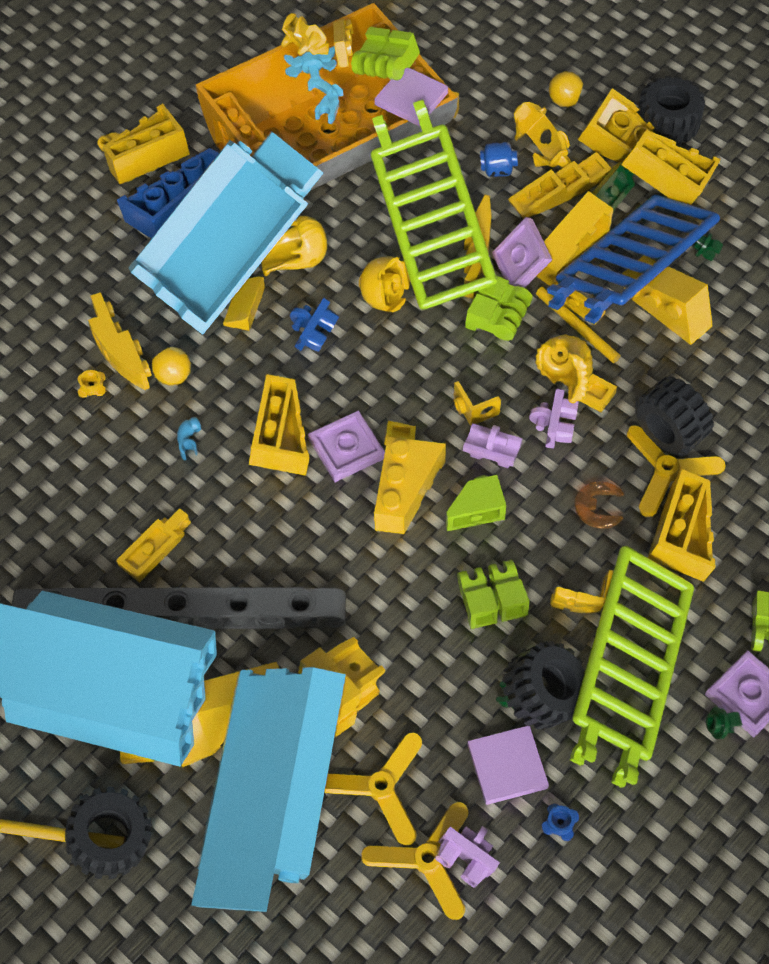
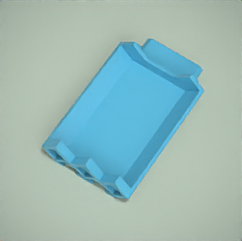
M272 131L252 156H250L252 150L243 142L239 141L235 144L229 140L128 267L133 275L153 289L156 296L175 309L184 321L201 334H204L308 205L303 198L324 174Z
M41 591L34 601L29 603L27 609L0 603V698H2L6 722L181 767L194 746L192 720L206 700L204 674L217 656L215 630L46 591Z
M315 667L303 668L302 674L289 672L287 668L266 669L265 675L255 674L252 670L240 671L234 691L197 867L199 871L191 906L266 912L274 874L279 875L278 880L288 883H299V879L304 880L309 876L346 674Z

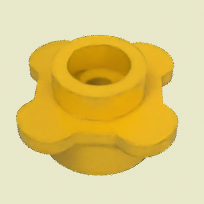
M86 370L77 378L80 384L78 395L82 398H86L88 395H104L106 392V388L103 386V381L106 379L105 374L95 370Z

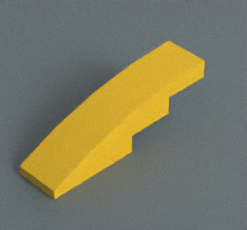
M596 152L581 163L577 164L573 161L556 173L551 169L508 198V201L523 219L565 203L599 184L612 168Z
M485 194L475 213L489 253L491 204L490 196ZM472 237L466 238L464 241V250L467 251L465 255L476 252ZM480 262L464 267V273L467 274L464 284L483 278L484 273ZM477 291L464 297L474 300Z

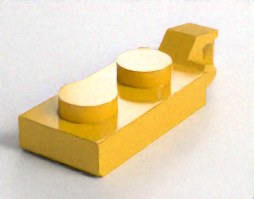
M342 19L333 22L334 46L338 67L340 68L349 66V56H353L352 34H354L350 19H347V21Z
M179 508L169 519H157L117 559L118 566L140 583L185 536L183 531L191 523L189 515Z

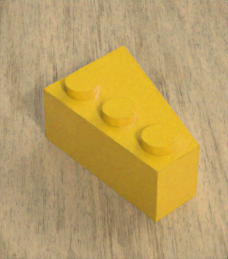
M163 103L157 107L158 112L149 118L146 116L139 120L140 125L131 131L126 129L102 146L109 170L120 185L190 155L183 128Z
M646 130L621 165L668 198L691 205L702 193L721 159L715 156L709 159L699 155V150L691 148L686 150L676 146V141Z
M588 191L544 241L552 261L537 277L551 286L553 279L563 269L610 231L613 208Z
M646 256L638 260L650 265L657 262ZM671 267L665 268L631 298L690 345L713 326L708 284ZM630 269L622 273L634 279L642 275Z
M266 374L251 446L249 465L306 476L310 458L306 448L304 426L302 427L301 410L294 379Z
M387 437L374 511L376 531L405 534L421 506L422 499L433 485L435 476L445 464L446 444Z
M683 469L680 471L670 487L648 555L649 559L660 565L703 582L715 569V558H713L712 554L714 536L713 532H711L710 522L712 515L710 480Z

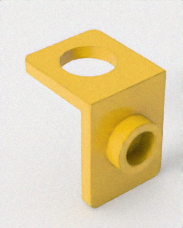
M459 381L454 382V405L460 415L464 414L470 426H472V423L478 424L500 414L501 399L499 396L473 406ZM493 406L489 412L480 414L485 408Z

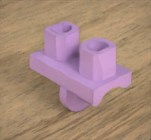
M556 389L552 410L548 409V403L542 402L540 407L533 408L530 412L529 418L536 424L537 430L543 431L544 427L549 425L546 441L547 448L554 449L555 441L563 443L572 442L575 424L559 422L560 417L576 420L579 401L570 403L567 398H564L565 390Z
M472 423L469 435L463 446V451L470 453V457L479 460L482 458L496 461L499 466L509 468L514 465L522 444V438L500 432V427L496 425L489 429Z
M466 826L461 834L449 827L438 841L441 845L435 860L447 868L453 865L457 857L468 863V866L460 877L474 888L485 877H489L500 864V862L488 854L493 845L483 839L488 831L483 826L477 833Z

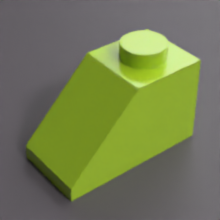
M485 475L479 476L466 483L446 512L447 531L505 520L506 502L497 475L489 477Z

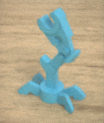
M335 46L329 48L328 55H312L310 52L295 58L291 55H284V60L291 65L286 68V75L296 78L302 71L310 74L308 91L318 88L327 94L315 108V119L319 120L322 114L327 113L328 123L332 124L339 109V96H343V89L337 84L331 85L321 79L319 70L324 68L331 71L336 67L337 62L332 59L335 54Z

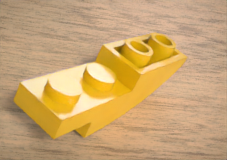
M101 292L90 295L97 317L89 319L88 322L93 338L101 353L124 378L144 390L149 389L147 377L152 376L147 361L140 360L139 356L143 355L138 339L132 340L128 330L122 332L119 322L113 323L111 318L115 317L114 310L110 301H104Z

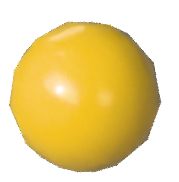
M563 71L554 76L550 81L549 96L553 103L560 107L576 105L583 82L577 74Z
M172 346L153 358L152 371L155 378L162 384L169 386L179 385L189 376L191 362L188 355L182 349Z

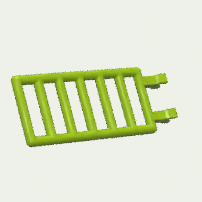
M422 99L413 103L422 129L419 133L392 142L383 115L372 118L381 147L371 151V159L420 309L425 310L491 287L497 283V277L448 128L444 124L432 126L428 109ZM439 137L443 148L442 152L387 172L383 157ZM444 162L448 163L451 173L450 177L398 196L394 195L390 182ZM452 187L456 188L460 201L406 221L402 220L398 207ZM464 212L467 227L414 246L410 245L406 232ZM472 237L476 252L419 272L414 257ZM480 262L485 277L427 297L422 282Z
M622 546L619 550L572 719L582 729L578 743L573 748L570 756V761L579 766L584 765L585 760L591 763L595 762L597 748L595 746L598 736L623 749L620 764L614 771L611 783L621 788L625 787L626 782L632 785L637 784L639 759L648 761L652 757L694 592V586L690 582L629 546ZM629 561L680 590L678 605L627 577L626 571ZM621 589L629 591L674 617L671 632L618 603ZM614 615L667 644L664 659L610 630ZM606 643L615 646L659 671L657 687L604 659L603 654ZM599 670L652 699L653 702L649 716L597 688L595 683ZM591 699L644 727L645 733L642 745L589 717L587 711Z

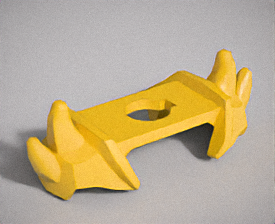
M290 13L282 27L286 35L282 40L281 46L286 47L293 42L299 47L297 52L299 55L307 51L312 55H328L329 44L323 30L316 24L308 25L303 16L298 18L295 13Z
M523 102L514 111L516 123L515 140H519L527 133L544 155L543 157L537 153L533 154L535 167L561 166L564 168L570 164L571 160L567 156L570 146L567 135L561 130L558 131L545 115L547 111L545 106L541 108L537 104ZM545 130H550L552 134V141L549 144L541 143L540 137Z

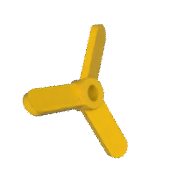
M630 426L627 431V437L655 468L654 475L639 504L640 513L645 517L656 514L670 483L676 479L682 469L698 476L718 475L725 469V461L721 457L676 459L673 456L665 455L639 426Z
M416 733L405 735L382 769L372 776L328 774L324 793L371 796L374 800L378 801L397 841L403 845L413 844L417 833L395 791V784L422 746L421 737ZM379 783H384L387 785V788L379 790L376 786Z
M461 802L450 805L427 842L418 848L367 846L361 853L362 862L367 866L417 868L425 875L445 915L452 920L461 919L465 914V905L445 867L435 860V856L441 845L438 841L448 828L451 827L458 832L467 819L468 809L466 805ZM431 855L434 860L426 863L422 860V857Z

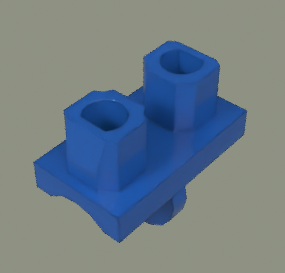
M323 298L313 316L310 314L311 307L308 305H304L303 309L294 308L291 311L290 318L294 322L292 328L295 331H299L301 327L305 328L295 344V348L302 351L303 347L307 346L319 352L328 336L316 330V326L319 325L331 332L339 319L338 315L327 308L330 301Z

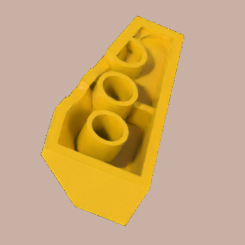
M612 88L578 140L593 151L598 152L599 155L618 163H623L646 130L653 132L654 126L642 119L637 113L639 109L633 102Z
M277 662L246 670H252L255 674L265 675L266 669H279ZM240 671L204 681L206 700L192 720L194 746L184 760L182 767L211 756L221 748L220 745L224 743L234 691Z

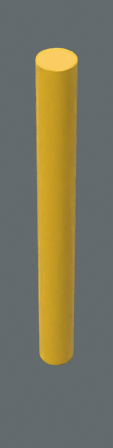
M540 287L536 292V296L549 306L548 302L554 296L549 294L544 287ZM563 305L559 310L551 308L612 363L619 360L621 355L566 306Z
M0 819V833L66 842V828ZM88 832L92 842L99 847L114 849L126 842V837Z

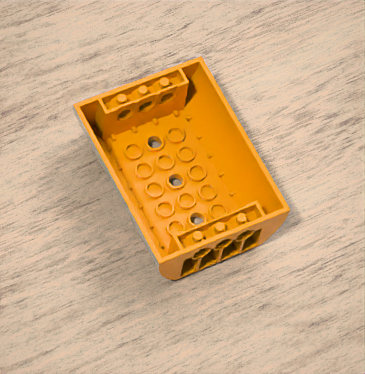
M375 3L333 21L336 22L342 19L347 21V19H350L354 33L352 34L353 54L360 50L367 40L365 33L369 27L390 29V32L393 30L398 31ZM333 22L320 27L326 35L329 48L334 46ZM293 42L286 47L280 45L195 84L206 124L220 152L229 140L235 144L241 141L252 150L250 154L252 156L272 131L324 173L311 190L372 161L371 151L381 147L372 118L383 115L392 142L422 131L421 126H417L375 105V97L390 81L388 77L384 79L377 77V75L372 77L366 74H355L351 67L353 56H349V66L340 68L338 67L336 52L332 58L337 62L336 67L331 71L321 68L319 74L324 81L331 85L337 84L343 89V96H339V109L332 124L328 123L327 113L322 114L319 120L315 119V108L327 94L318 88L308 91L310 74L302 71L296 78L285 74L286 68L291 65L284 60V55H291L293 58L302 56L297 53L299 47ZM419 54L410 68L445 84ZM449 87L448 94L429 115L433 127L440 124L446 125L455 115L458 97ZM368 109L378 110L373 113L367 112ZM326 129H329V130L334 131V132L327 134V133H324L323 131L326 130Z

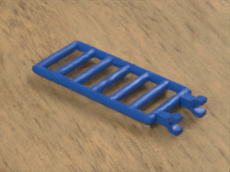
M660 195L651 196L556 276V281L559 284H553L547 288L548 293L554 295L553 299L548 302L549 307L559 310L564 305L566 298L575 290L595 296V298H588L584 302V307L591 309L585 315V321L595 324L601 318L603 311L612 303L617 305L626 304L716 225L720 220L719 214ZM659 206L704 221L697 225L653 211L652 209ZM642 218L689 234L681 238L638 224L637 222ZM627 231L673 246V248L665 251L622 237L621 235ZM612 244L658 261L650 265L606 250V248ZM594 258H598L639 272L642 275L634 279L589 262ZM580 271L626 287V289L618 293L575 278L573 275Z

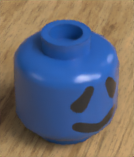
M508 142L488 143L485 145L484 150H480L481 171H485L489 177L509 176L513 172V167L518 166L517 150L512 151L511 145Z

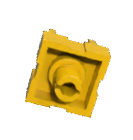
M355 637L340 643L327 653L321 647L300 660L298 671L299 674H302L303 668L315 667L346 674L335 738L354 725L357 712L368 705L380 693L376 686V680L385 673L384 667L382 665L378 667L359 647L358 640Z

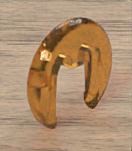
M603 481L592 482L582 487L575 498V510L584 523L594 528L606 529L618 525L624 519L622 516L598 515L590 511L596 510L597 499L591 498L592 496H624L625 494L620 488Z

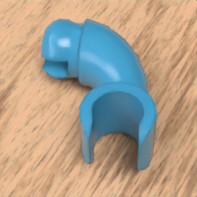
M192 417L189 420L186 419L178 428L177 441L183 460H187L186 450H193L195 455H198L196 443L189 439L193 433L201 430V424L197 417Z

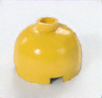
M392 256L376 258L366 265L360 275L359 287L366 303L372 308L396 312L404 305L406 298L401 297L404 289L409 290L410 280L405 262L399 261L400 258Z

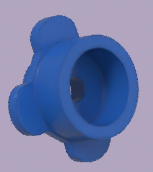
M556 803L549 805L547 821L542 824L543 832L547 835H558L564 841L571 840L574 836V823H577L579 820L578 812L573 809L570 810L566 806H559ZM561 819L564 823L559 825L557 821Z

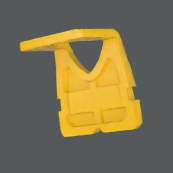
M608 570L604 576L599 597L556 587L550 598L551 607L561 610L566 608L570 609V612L577 613L599 612L604 606L613 570Z

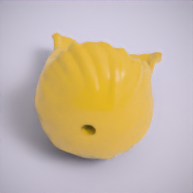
M298 217L291 225L295 226L283 234L261 262L264 276H268L275 270H297L318 265L324 259L327 251V237L323 226L312 217Z
M564 334L553 337L544 344H541L535 356V363L541 375L547 376L553 384L559 381L568 387V401L570 403L582 401L589 390L587 384L593 372V357L586 342L578 337Z

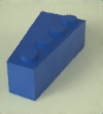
M209 148L183 162L181 169L163 173L160 175L161 180L148 186L145 183L136 188V194L128 198L126 195L118 198L117 202L124 221L152 238L219 153Z

